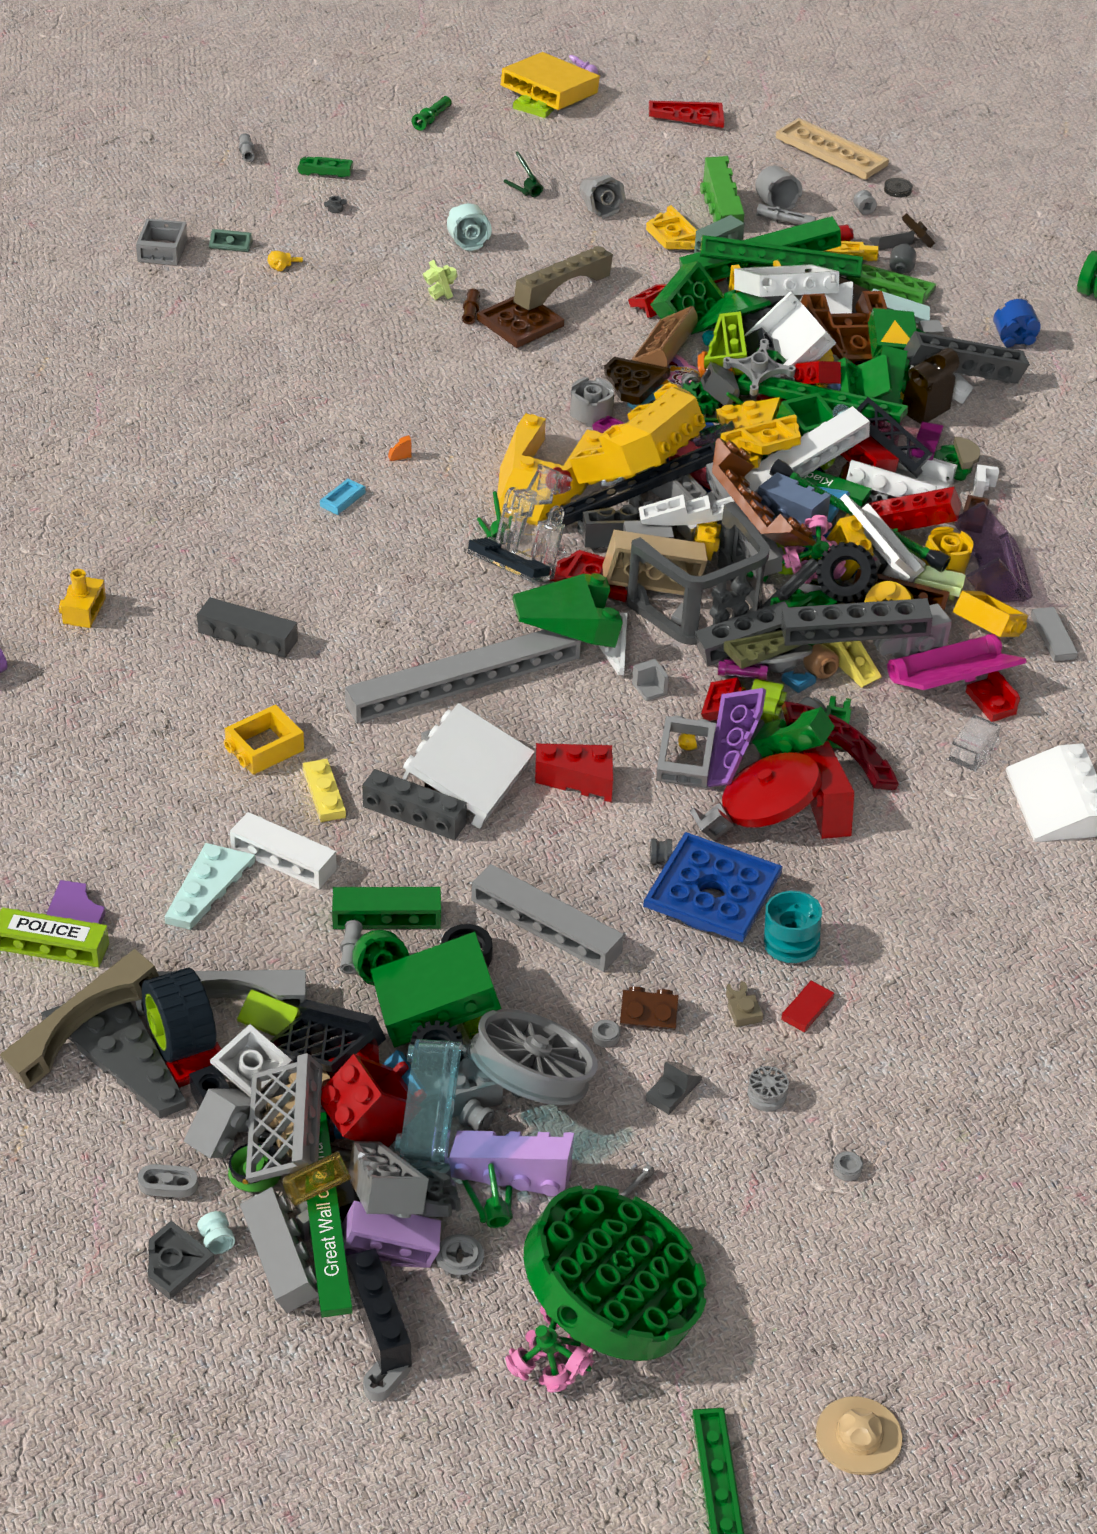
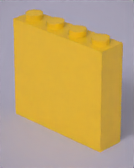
M540 52L502 68L501 86L519 94L528 95L533 100H540L547 103V106L560 110L598 93L600 75L547 53Z

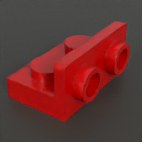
M656 284L628 299L630 307L645 309L647 318L656 316L657 313L650 304L667 284Z
M998 671L988 673L987 679L967 684L965 692L991 722L1017 714L1020 702L1019 693L1013 689L1005 677Z
M738 677L710 683L701 712L703 719L709 721L718 719L722 694L746 691L745 687L741 686Z

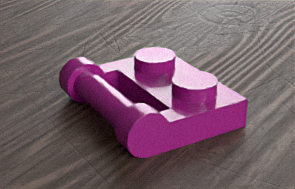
M732 659L719 661V676L729 675L767 680L768 666H763V664L756 663L741 669Z

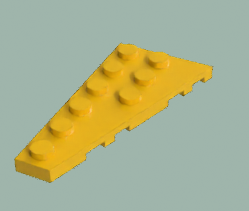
M780 397L756 402L746 401L740 405H724L716 409L722 433L774 420L777 417L781 400ZM747 451L751 455L749 460L755 466L754 468H759L763 455Z

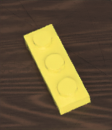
M328 759L303 763V772L320 822L346 818V810Z

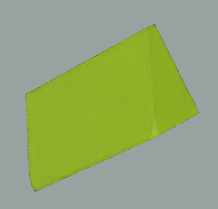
M251 990L237 1017V1021L246 1025L251 1024L255 1029L276 1036L300 1016V1010L295 1006Z

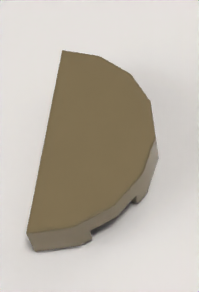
M954 437L953 444L961 468H972L973 464L979 462L980 448L969 439Z

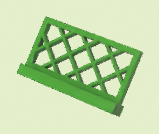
M862 264L860 278L846 277L853 283L870 291L877 289L920 304H924L936 288V283Z

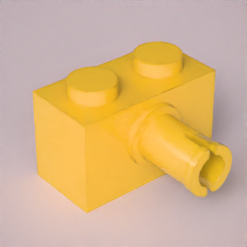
M74 569L70 573L72 584H69L65 598L61 599L59 603V613L62 614L63 624L91 628L106 599L104 580L86 577V572L83 569Z

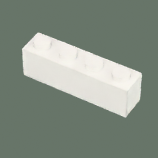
M249 812L230 830L231 849L254 854L256 861L317 889H320L337 870L336 851Z

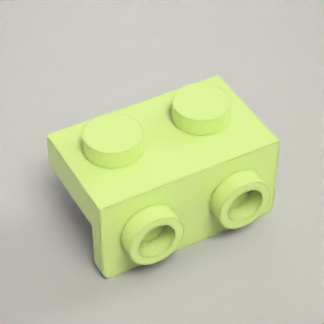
M925 565V570L915 578L914 583L950 592L948 600L954 601L955 596L960 597L966 575L949 570H944L941 573L931 566Z

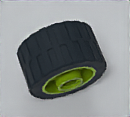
M187 967L143 982L142 1001L148 1027L155 1045L165 1061L171 1063L214 1049L217 1033L212 1008L199 976L192 968Z

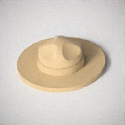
M852 1396L838 1399L822 1411L816 1425V1440L823 1456L838 1469L855 1475H871L887 1469L895 1462L902 1446V1431L895 1416L885 1406L869 1398Z

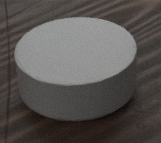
M611 1020L596 1022L592 1028L594 1043L605 1048L615 1046L620 1039L619 1025Z
M846 1151L836 1155L833 1163V1172L839 1179L854 1181L861 1176L863 1161L857 1154Z

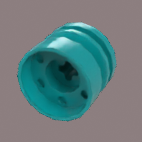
M785 891L769 899L765 910L764 947L767 953L774 959L785 963H800L808 961L817 954L820 948L822 907L817 899L801 891Z

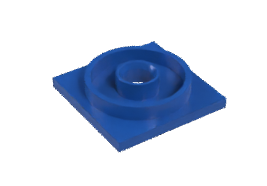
M685 832L645 897L643 907L679 919L695 929L714 932L743 943L778 881L783 866ZM705 889H716L723 892L725 895L721 897H713L712 894L701 891Z

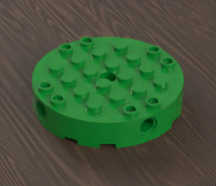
M580 1185L560 1192L545 1207L525 1239L523 1259L526 1275L535 1296L545 1309L546 1314L570 1334L575 1341L581 1342L602 1354L632 1361H646L662 1357L680 1344L699 1320L706 1305L707 1299L704 1298V1288L707 1283L702 1264L696 1263L691 1251L693 1247L685 1235L669 1218L655 1207L636 1196L632 1200L619 1195V1189L595 1185L593 1189H583Z

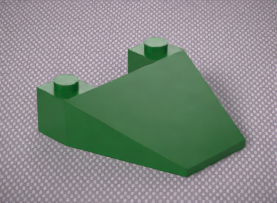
M593 573L592 575L581 574L513 594L512 600L519 622L593 645L616 647L623 621L619 611L605 607L610 592L607 577L598 573Z

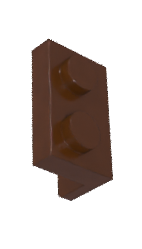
M635 986L629 987V990H623L620 1025L675 1030L679 995H673V991L667 989H657L656 993L645 992V988Z

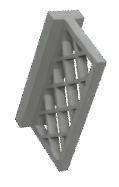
M308 1053L298 1055L297 1062L252 1074L245 1178L249 1183L300 1170L306 1174L318 1172L323 1066ZM296 1073V1079L289 1088L283 1084L290 1074ZM273 1079L274 1082L267 1089V1091L264 1094H262L261 1082ZM282 1086L286 1089V1092L274 1104L270 1099ZM294 1096L295 1105L287 1114L282 1108ZM268 1102L273 1107L263 1120H260V1111ZM280 1112L285 1117L273 1130L269 1127V1124ZM293 1122L294 1130L287 1140L283 1139L280 1135ZM265 1129L271 1132L270 1136L259 1147V1136ZM277 1139L281 1140L283 1145L271 1157L267 1151ZM291 1149L292 1162L281 1165L279 1163L280 1160ZM264 1155L270 1159L262 1170L256 1171V1165Z

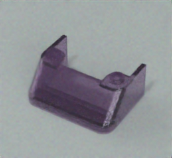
M982 501L960 514L958 521L952 523L960 532H965L973 540L974 545L971 555H974L977 559L979 568L966 575V578L973 585L975 591H982L1001 602H1025L1032 598L1033 594L1020 548L1014 537L989 507Z

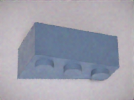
M780 473L774 474L758 487V494L762 498L761 504L771 509L776 517L780 513L788 518L792 516L800 524L805 523L807 518H812L815 515H825L828 519L831 494L814 492V487H802L798 485L799 482Z

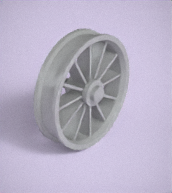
M500 1009L485 1013L478 1025L479 1033L472 1038L469 1046L470 1055L474 1063L491 1080L511 1091L515 1097H525L545 1104L570 1105L581 1101L589 1089L588 1081L595 1076L598 1069V1062L593 1051L577 1035L547 1018L520 1010Z

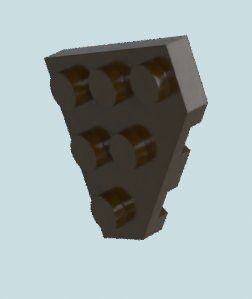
M613 357L604 365V374L613 385L621 401L632 405H640L670 377V368Z

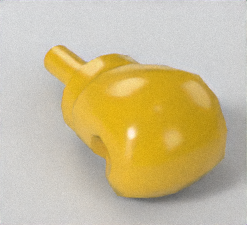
M276 250L271 251L267 261L272 269L283 271L286 266H291V262H303V257H291L290 253Z

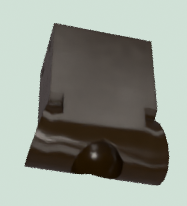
M945 348L912 367L908 372L910 380L907 381L902 405L908 406L907 416L922 424V421L930 422L951 408L956 378L953 373L959 367V357L953 349Z

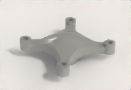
M761 339L760 348L749 357L741 359L725 357L723 359V367L725 369L737 368L752 381L750 395L757 396L759 384L778 374H787L788 377L795 376L796 367L794 365H783L769 357L767 353L769 341L767 339Z

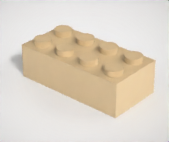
M614 530L602 565L603 576L607 577L610 585L628 587L631 542L634 539L641 537L661 555L693 576L703 575L707 564L705 543ZM639 562L638 583L646 590L684 595L685 587L648 562L645 564Z

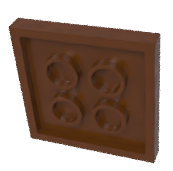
M514 296L477 313V320L516 348L564 327L565 320L543 304L527 310L514 303Z

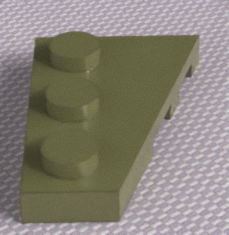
M782 630L723 642L724 651L741 669L801 646H785Z

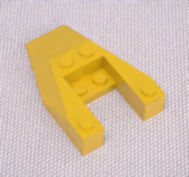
M525 413L515 429L500 466L497 494L501 516L508 518V515H511L514 520L538 526L548 519L546 513L557 509L561 505H567L576 494L581 495L588 486V483L578 484L569 459L581 450L602 447L598 438L602 433L587 429L565 464L561 466L560 464L533 458L545 440L546 418ZM556 467L567 470L571 474V484L562 493L557 492L555 489H550L547 485L548 474Z

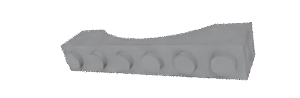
M306 970L195 971L209 999L223 997L246 1000L249 992L255 990L295 1006L299 1010V1005L306 1000ZM160 971L158 974L161 976L174 971ZM142 999L136 1001L138 1016H146Z

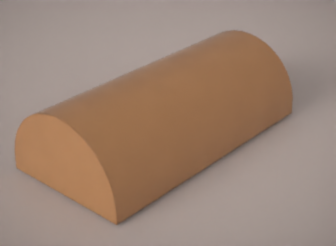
M690 306L660 319L631 360L668 367L697 326L698 316L694 307Z

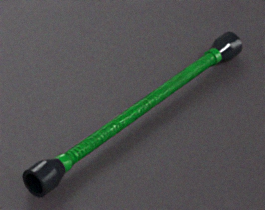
M777 459L770 469L769 474L771 476L780 473L799 482L798 485L807 488L811 486L815 488L814 492L819 494L828 493L800 477L789 464L780 459ZM831 494V505L851 516L854 515L842 500L837 499V497ZM892 530L907 548L915 553L917 552L932 568L941 573L947 568L951 560L949 555L942 551L920 546L915 541Z

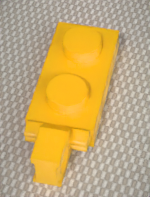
M841 241L840 247L824 251L861 256L863 260L867 261L878 260V246L863 245V242Z

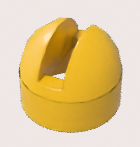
M680 734L678 742L681 749L687 751L697 749L695 735Z

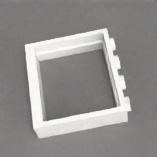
M816 265L735 268L734 290L758 297L786 296L789 292L793 295L839 293V271Z

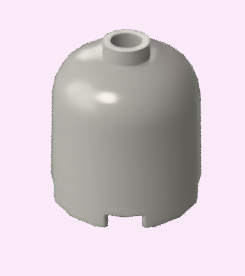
M776 165L768 166L759 173L756 179L755 188L757 194L768 206H780L781 209L789 211L796 206L795 202L802 196L801 182L783 167Z

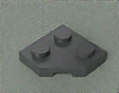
M170 1221L149 1239L148 1283L171 1300L215 1261L214 1254L173 1221Z

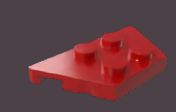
M578 550L569 557L557 561V566L550 569V575L542 578L557 582L581 574L592 575L593 573L603 575L602 565L605 557ZM609 584L610 592L608 598L626 602L627 590H625V587Z

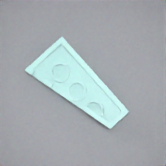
M205 843L165 915V924L191 930L211 909V904L217 898L221 899L224 896L226 888L232 882L236 883L242 877V872L255 863V855Z

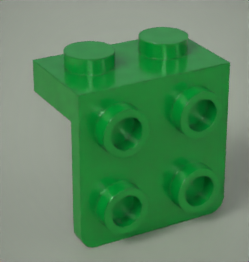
M885 354L857 366L845 357L838 360V362H841V388L839 391L875 399L891 393L892 381L889 357Z

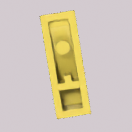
M861 641L822 643L838 655L839 667L861 688L882 677Z

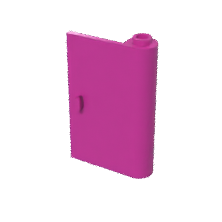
M992 633L913 655L891 659L887 663V670L893 683L926 690L964 679L965 682L975 681L976 676L1025 664L1027 661L1023 657L1001 653L1002 642L1000 638Z

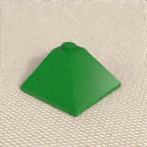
M736 290L724 293L725 297L718 300L697 323L691 335L715 328L720 314L741 311V316L749 313L758 312L771 305V302L763 297L745 292L736 293Z

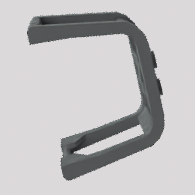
M736 502L724 504L722 524L726 527L724 547L719 549L717 564L719 570L703 576L688 574L661 555L641 537L631 542L627 606L680 643L697 645L695 631L699 627L703 589L716 586L711 593L713 605L709 612L713 617L712 625L763 608L761 606L765 564L769 559V545ZM737 526L758 553L734 563L732 554L735 527ZM639 562L643 564L648 562L685 587L681 627L650 604L646 589L638 583ZM758 569L755 591L746 579V573ZM728 580L732 582L731 589L733 591H728L726 589V584ZM727 607L732 609V617H730V613L726 609Z

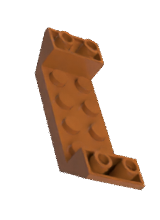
M718 438L715 443L712 473L760 534L784 547L813 546L816 543L811 536L813 532L805 523L800 524L794 517L788 518L781 513L774 520L775 514L767 506H763L761 504L762 498L759 494L749 489L750 483L744 477L755 467L749 460L751 455L744 448L741 447L739 449L731 440L726 442Z

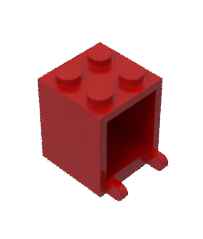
M353 1054L322 1088L321 1105L343 1137L354 1141H378L389 1148L424 1110L421 1105L428 1098V1093L425 1089L419 1090L415 1095L411 1092L402 1079V1076L409 1068L405 1061L399 1062L394 1068Z

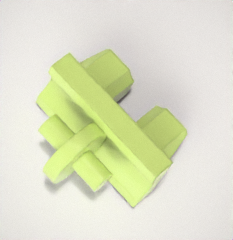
M434 259L428 262L430 269L423 273V277L428 285L436 283L428 288L429 294L435 300L443 295L450 299L453 297L449 284H453L457 278L456 269L445 265L443 268L437 267Z

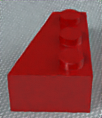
M536 743L535 783L564 791L567 788L579 790L581 795L588 797L589 794L602 796L604 801L612 803V745Z

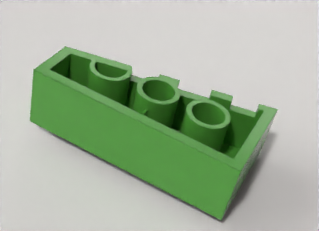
M728 156L705 157L703 182L700 183V192L704 194L705 204H708L709 213L713 215V222L732 215L744 223V211L740 197L737 196L736 183L732 182L731 176H733L731 168H728Z

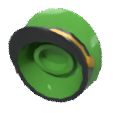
M248 1144L238 1147L231 1154L228 1165V1177L231 1183L238 1189L247 1192H261L278 1183L281 1175L249 1183L245 1179ZM271 1146L267 1151L271 1157L277 1152L274 1146ZM264 1155L256 1165V1171L262 1170L270 1159Z

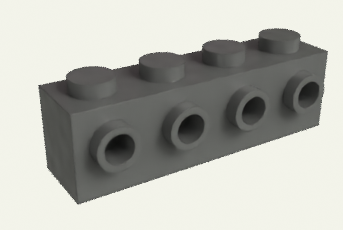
M376 769L372 771L362 785L364 808L452 840H456L466 825L467 802Z

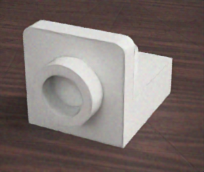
M977 464L973 482V496L983 497L984 491H988L989 487L996 486L999 467Z

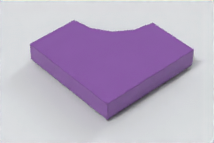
M60 880L46 915L101 924L105 916V907L97 905L88 899L85 883Z

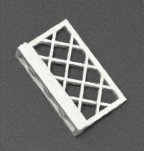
M846 494L840 498L863 525L866 538L871 541L872 545L902 580L911 582L925 570L869 503L861 508Z

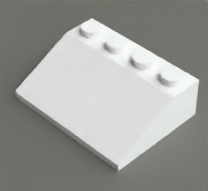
M1083 743L1059 745L1006 767V773L1034 842L1097 837V774Z

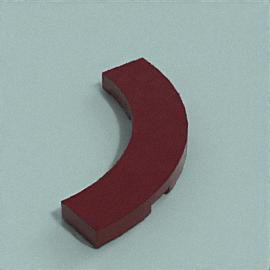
M784 701L782 711L786 725L793 724L803 712L815 708ZM829 714L828 717L835 727L828 739L842 747L859 763L869 778L873 789L896 790L899 783L888 761L886 759L883 760L876 752L877 747L857 729L838 717Z

